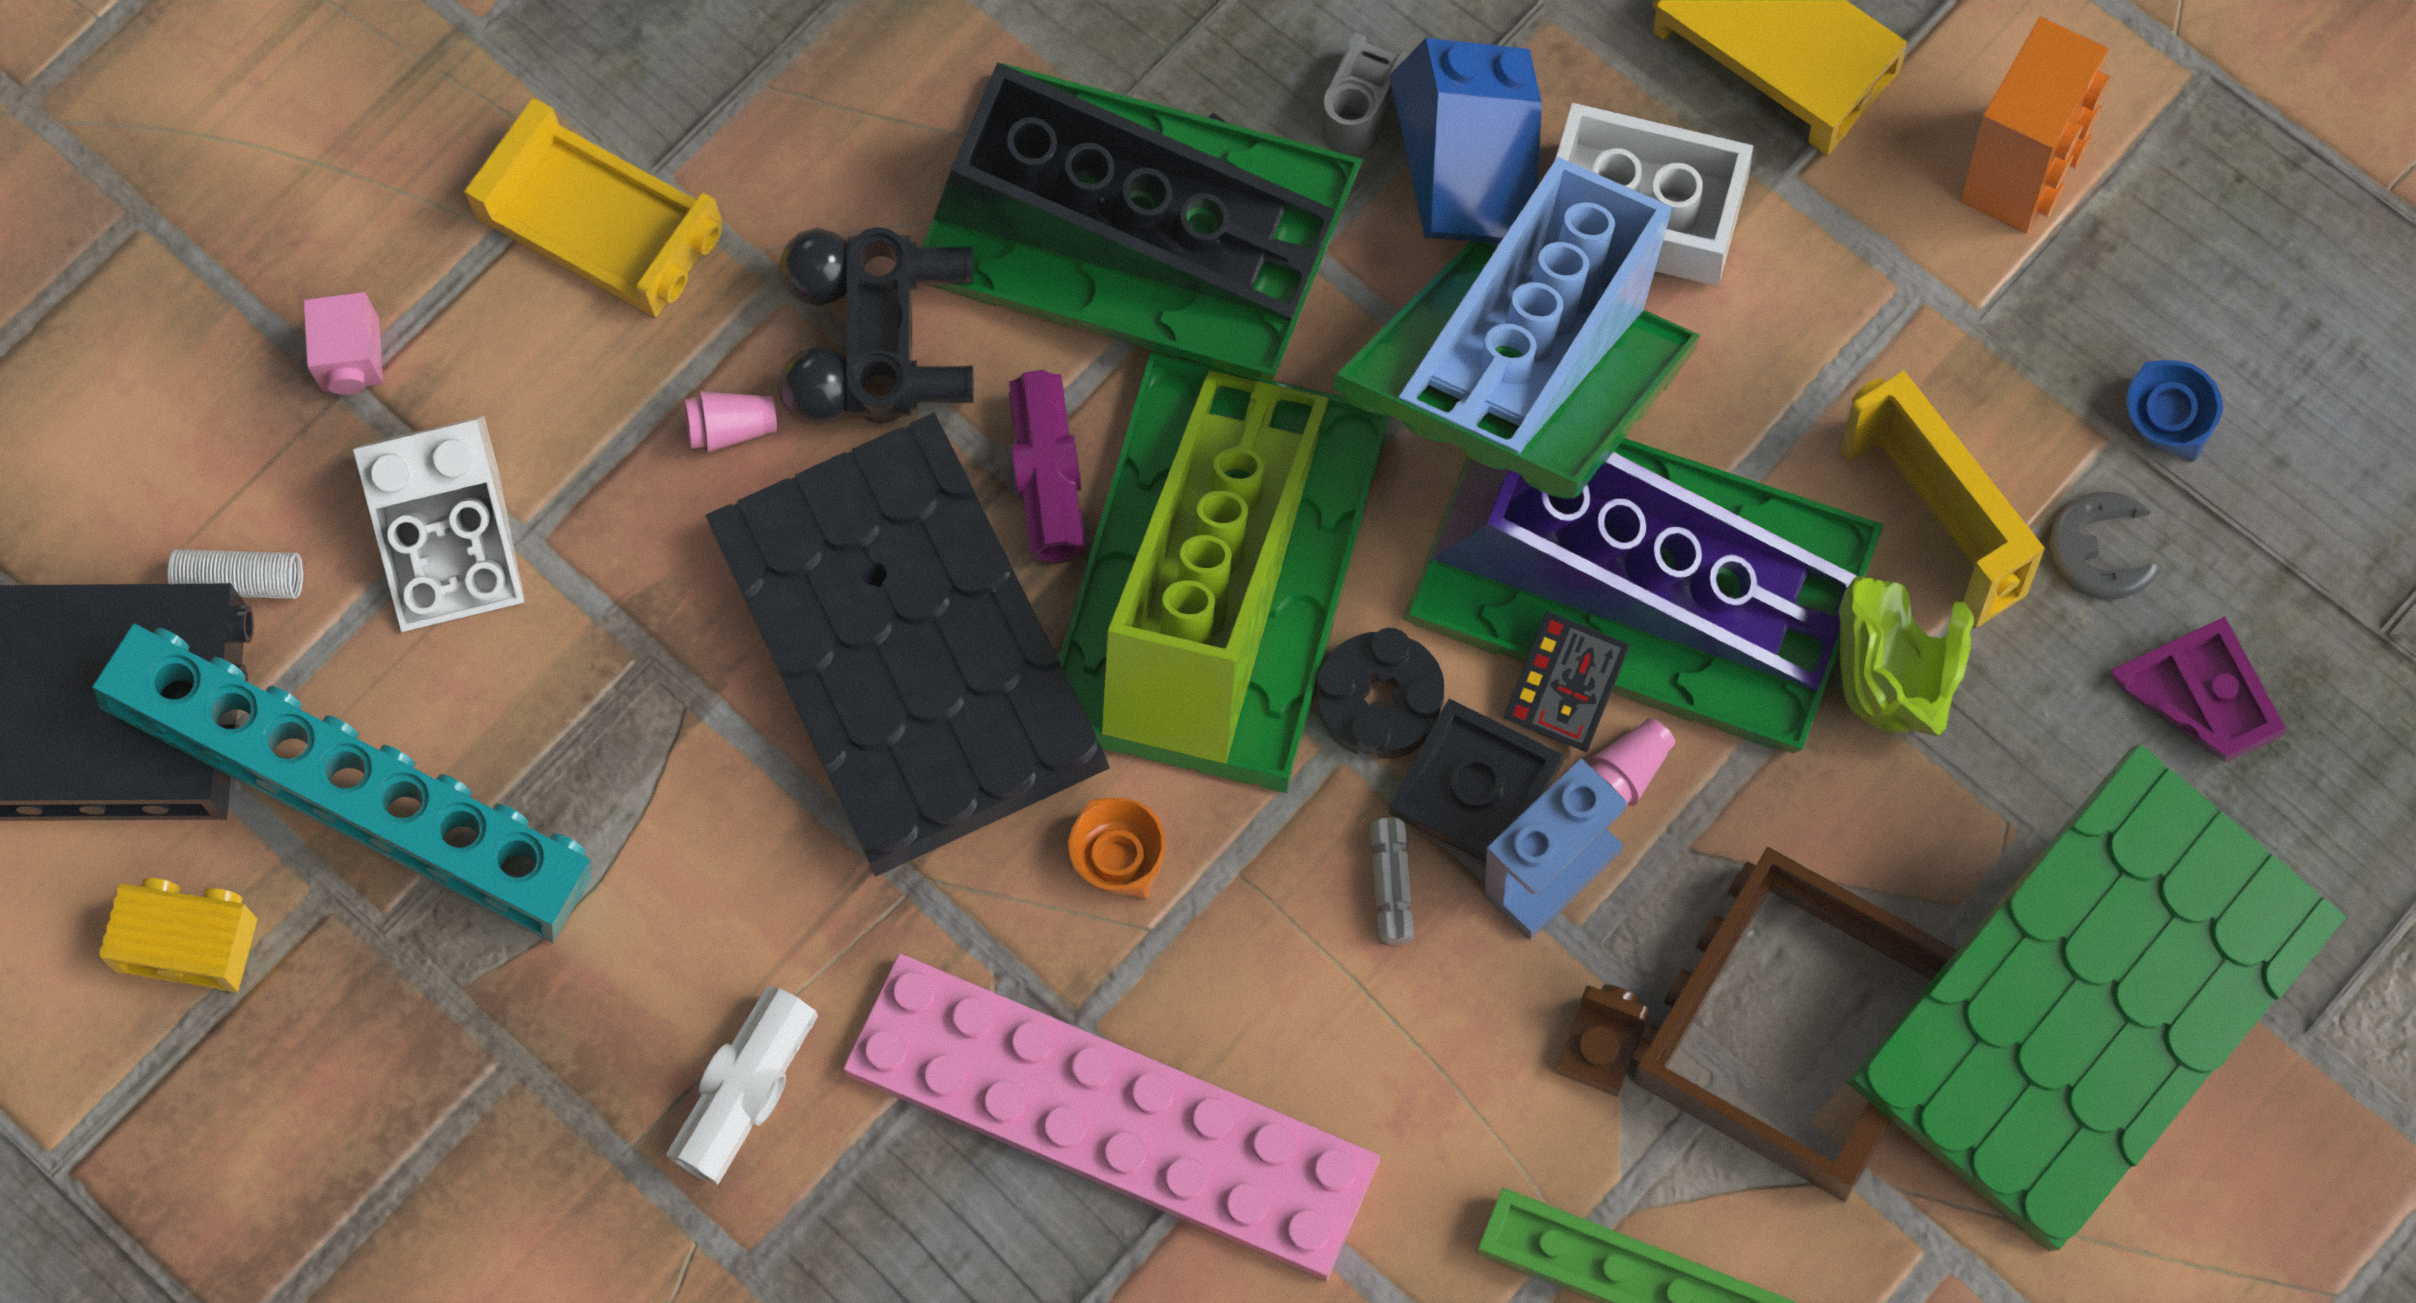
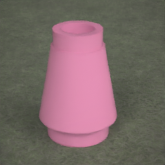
M699 391V398L684 399L685 420L690 449L705 447L706 453L764 436L767 433L777 432L776 412L772 395L760 397V395Z
M1647 718L1641 725L1635 727L1591 757L1588 765L1625 798L1626 805L1633 806L1638 803L1667 757L1668 752L1675 746V739L1665 725L1653 718Z

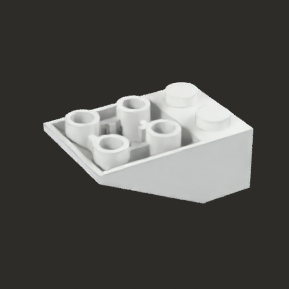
M484 416L363 444L353 449L401 632L525 602L501 479Z

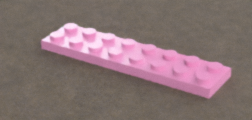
M899 953L843 1069L846 1076L1325 1281H1328L1380 1162L1379 1154Z

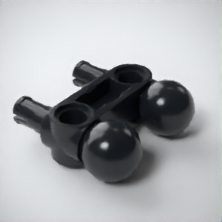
M816 227L799 232L785 245L781 253L778 269L781 282L790 295L803 303L823 306L837 302L847 294V359L833 350L817 346L799 351L790 358L780 373L778 383L780 401L789 414L802 422L818 426L837 421L847 412L849 417H863L870 422L883 424L893 422L901 416H912V410H918V403H974L973 365L918 366L917 360H913L912 291H918V284H973L972 246L917 247V241H911L910 235H898L890 229L880 227L866 229L857 236H848L847 240L833 231ZM875 257H888L896 263L893 270L884 276H872L864 271L868 261ZM876 375H888L896 381L893 390L883 396H873L864 391L866 382Z

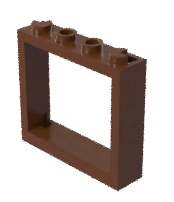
M1767 846L1756 865L1746 861L1742 870L1738 871L1728 894L1736 898L1725 919L1714 914L1705 927L1696 945V949L1704 952V955L1694 972L1690 973L1682 968L1672 983L1664 999V1003L1672 1007L1661 1028L1659 1029L1649 1024L1642 1034L1641 1041L1631 1057L1640 1063L1637 1068L1635 1084L1846 1203L1891 1123V1120L1870 1102H1868L1838 1157L1833 1162L1667 1067L1769 892L1774 893L1930 980L1937 975L1957 950Z

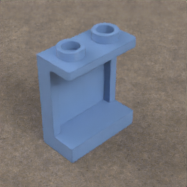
M1581 758L1487 847L1485 896L1525 935L1532 939L1622 853L1623 843L1607 828L1626 810L1627 802L1625 798Z

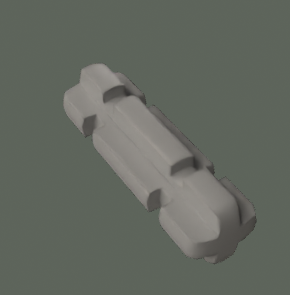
M1381 818L1372 821L1370 825L1372 851L1376 852V854L1372 855L1376 910L1381 911L1377 914L1378 937L1381 944L1401 945L1411 942L1414 937L1412 912L1407 910L1411 908L1408 855L1407 852L1403 851L1407 849L1405 823L1400 818Z

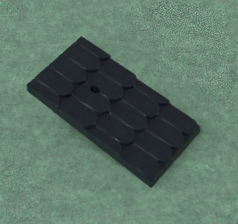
M935 412L909 423V426L905 428L903 426L859 445L849 453L844 452L795 474L794 478L789 479L788 477L741 498L734 505L730 503L705 515L875 877L1110 769L1095 731L1061 667L1060 661L1015 575L1009 559Z

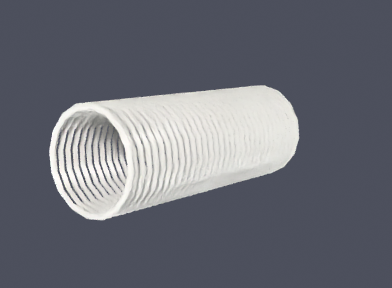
M174 549L168 561L167 578L168 584H174V580L175 584H178V581L179 584L231 583L235 590L239 592L240 597L297 599L302 589L303 565L298 553ZM296 562H297V581H296ZM292 563H293V582H292Z

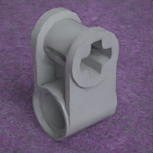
M1355 33L1351 37L1343 53L1339 68L1324 97V137L1332 150L1353 156L1368 151L1374 145L1395 104L1389 75L1411 52L1403 50L1400 54H1396L1367 43L1366 35L1361 33ZM1352 113L1360 115L1361 118L1346 120L1340 116Z

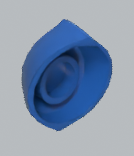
M2159 360L2145 362L2130 383L2126 396L2127 413L2132 428L2138 435L2156 449L2187 459L2190 462L2197 460L2201 450L2218 425L2223 412L2222 396L2216 382L2199 367L2182 361Z

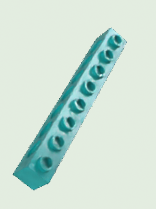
M135 623L132 625L93 686L101 710L551 943L555 942L591 880V859L584 856L586 850L576 841L559 833H552L549 838L527 827L529 821L518 811L500 803H496L491 808L471 798L472 791L460 781L445 774H439L435 779L415 769L416 764L413 759L392 746L382 745L379 750L357 739L359 736L358 732L352 726L336 717L326 715L323 720L316 718L301 710V702L288 692L275 686H269L264 691L245 681L246 675L238 667L222 658L212 657L210 662L198 657L188 651L189 645L183 639L166 629L157 627L152 633ZM186 681L193 685L190 693L181 699L171 700L161 696L162 690L172 682ZM242 710L250 714L248 721L239 728L225 729L217 725L220 717L228 711ZM288 739H298L307 744L305 751L295 758L284 759L273 753L281 742ZM345 768H354L364 774L361 782L351 788L336 787L330 780L336 772ZM403 797L413 798L421 804L420 809L414 815L407 818H397L387 812V808L393 801ZM456 827H469L478 833L477 839L471 845L463 848L452 847L443 840L445 835ZM514 856L527 857L536 865L531 873L518 878L506 875L500 868L507 859Z

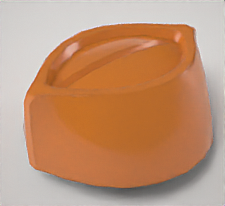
M1123 797L1092 799L1078 816L1068 839L1069 856L1074 869L1084 880L1101 891L1139 897L1144 900L1149 898L1151 886L1161 868L1166 850L1165 833L1162 824L1150 808L1139 801Z

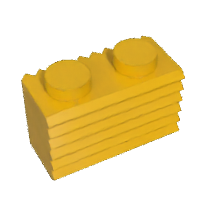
M151 877L143 878L141 887L119 884L117 896L113 900V909L110 911V921L106 924L107 932L103 936V945L99 949L100 958L114 972L238 993L258 921L245 904H242L243 898L240 895L219 888H205L203 897L180 893L181 887L167 880Z

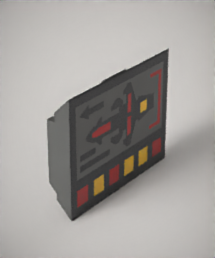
M1546 611L1503 718L1588 752L1631 645Z

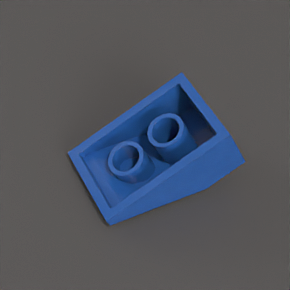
M1425 38L1389 75L1425 238L1500 244L1538 187L1542 100L1530 49Z

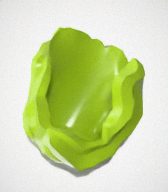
M1854 577L1844 592L1839 608L1840 666L1844 698L1849 708L1866 724L1876 727L1883 732L1905 734L1916 731L1939 737L1946 729L1952 697L1964 677L1971 649L1970 631L1974 624V617L1965 602L1954 601L1947 635L1942 638L1928 636L1912 617L1909 592L1906 590L1905 585L1890 581L1883 582L1871 577Z

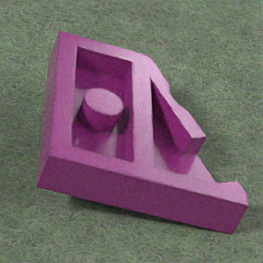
M2225 616L2111 670V677L2116 686L2225 763L2285 735L2286 727Z

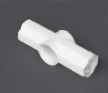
M767 985L732 1045H723L710 1061L700 1083L699 1095L701 1097L666 1153L670 1161L704 1182H710L718 1186L753 1125L760 1126L763 1124L777 1105L786 1083V1074L784 1073L818 1018L813 1008L793 994L781 988Z

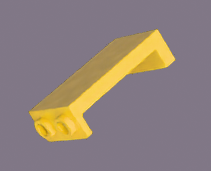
M1654 0L1653 8L1656 10L1654 34L1664 40L1674 30L1810 124L1811 129L1808 143L1826 156L1833 151L1902 69L1907 41L1847 0Z
M535 98L530 100L464 191L477 220L654 318L659 315L667 302L673 303L680 297L688 281V272L701 254L707 255L713 250L722 233L723 221L714 197L703 192L696 200L560 126L553 108Z
M1905 370L1886 382L1882 377H1879L1865 384L1852 397L1851 401L1853 404L1851 405L1848 421L1845 425L1846 429L1840 452L1850 462L1872 447L1878 446L1892 461L1974 566L1963 602L1969 607L1974 617L1973 626L1978 628L2028 595L2045 547Z

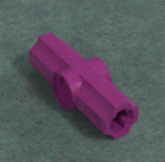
M1045 370L1024 372L1017 379L1009 381V398L1012 422L1016 435V443H1012L1014 470L1019 499H1024L1032 561H1043L1049 565L1071 562L1076 556L1085 554V537L1077 491H1082L1075 437L1069 433L1061 374H1052Z

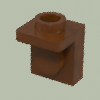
M1604 984L1600 990L1587 985L1581 998L1580 1009L1559 1059L1556 1074L1618 1097L1633 1060L1631 1057L1638 1047L1645 1029L1649 1009L1638 1004L1639 998L1624 988Z

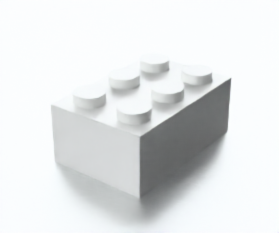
M1572 103L1556 158L1560 157L1672 206L1655 272L1719 287L1748 182L1754 145Z

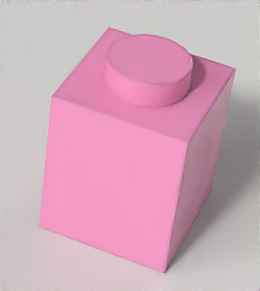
M360 292L304 300L307 366L321 391L349 395L362 391L366 386L383 384L379 317L366 293Z

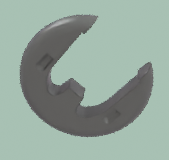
M2115 492L2090 493L2069 503L2055 519L2050 533V552L2059 574L2078 591L2101 599L2124 598L2144 589L2157 576L2161 565L2151 564L2143 568L2116 570L2095 568L2086 563L2085 560L2097 557L2099 552L2097 537L2094 535H2082L2079 530L2087 524L2097 521L2129 516L2134 518L2143 517L2150 514V510L2139 501Z

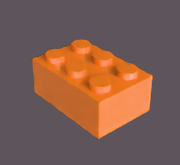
M2041 16L2038 18L1982 117L1960 202L2024 233L2028 232L2038 213L2047 218L2049 217L2062 193L2065 184L2061 182L2069 167L2075 169L2078 166L2091 140L2092 135L2089 132L2101 109V106L2098 104L2111 76L2102 73L2109 48Z

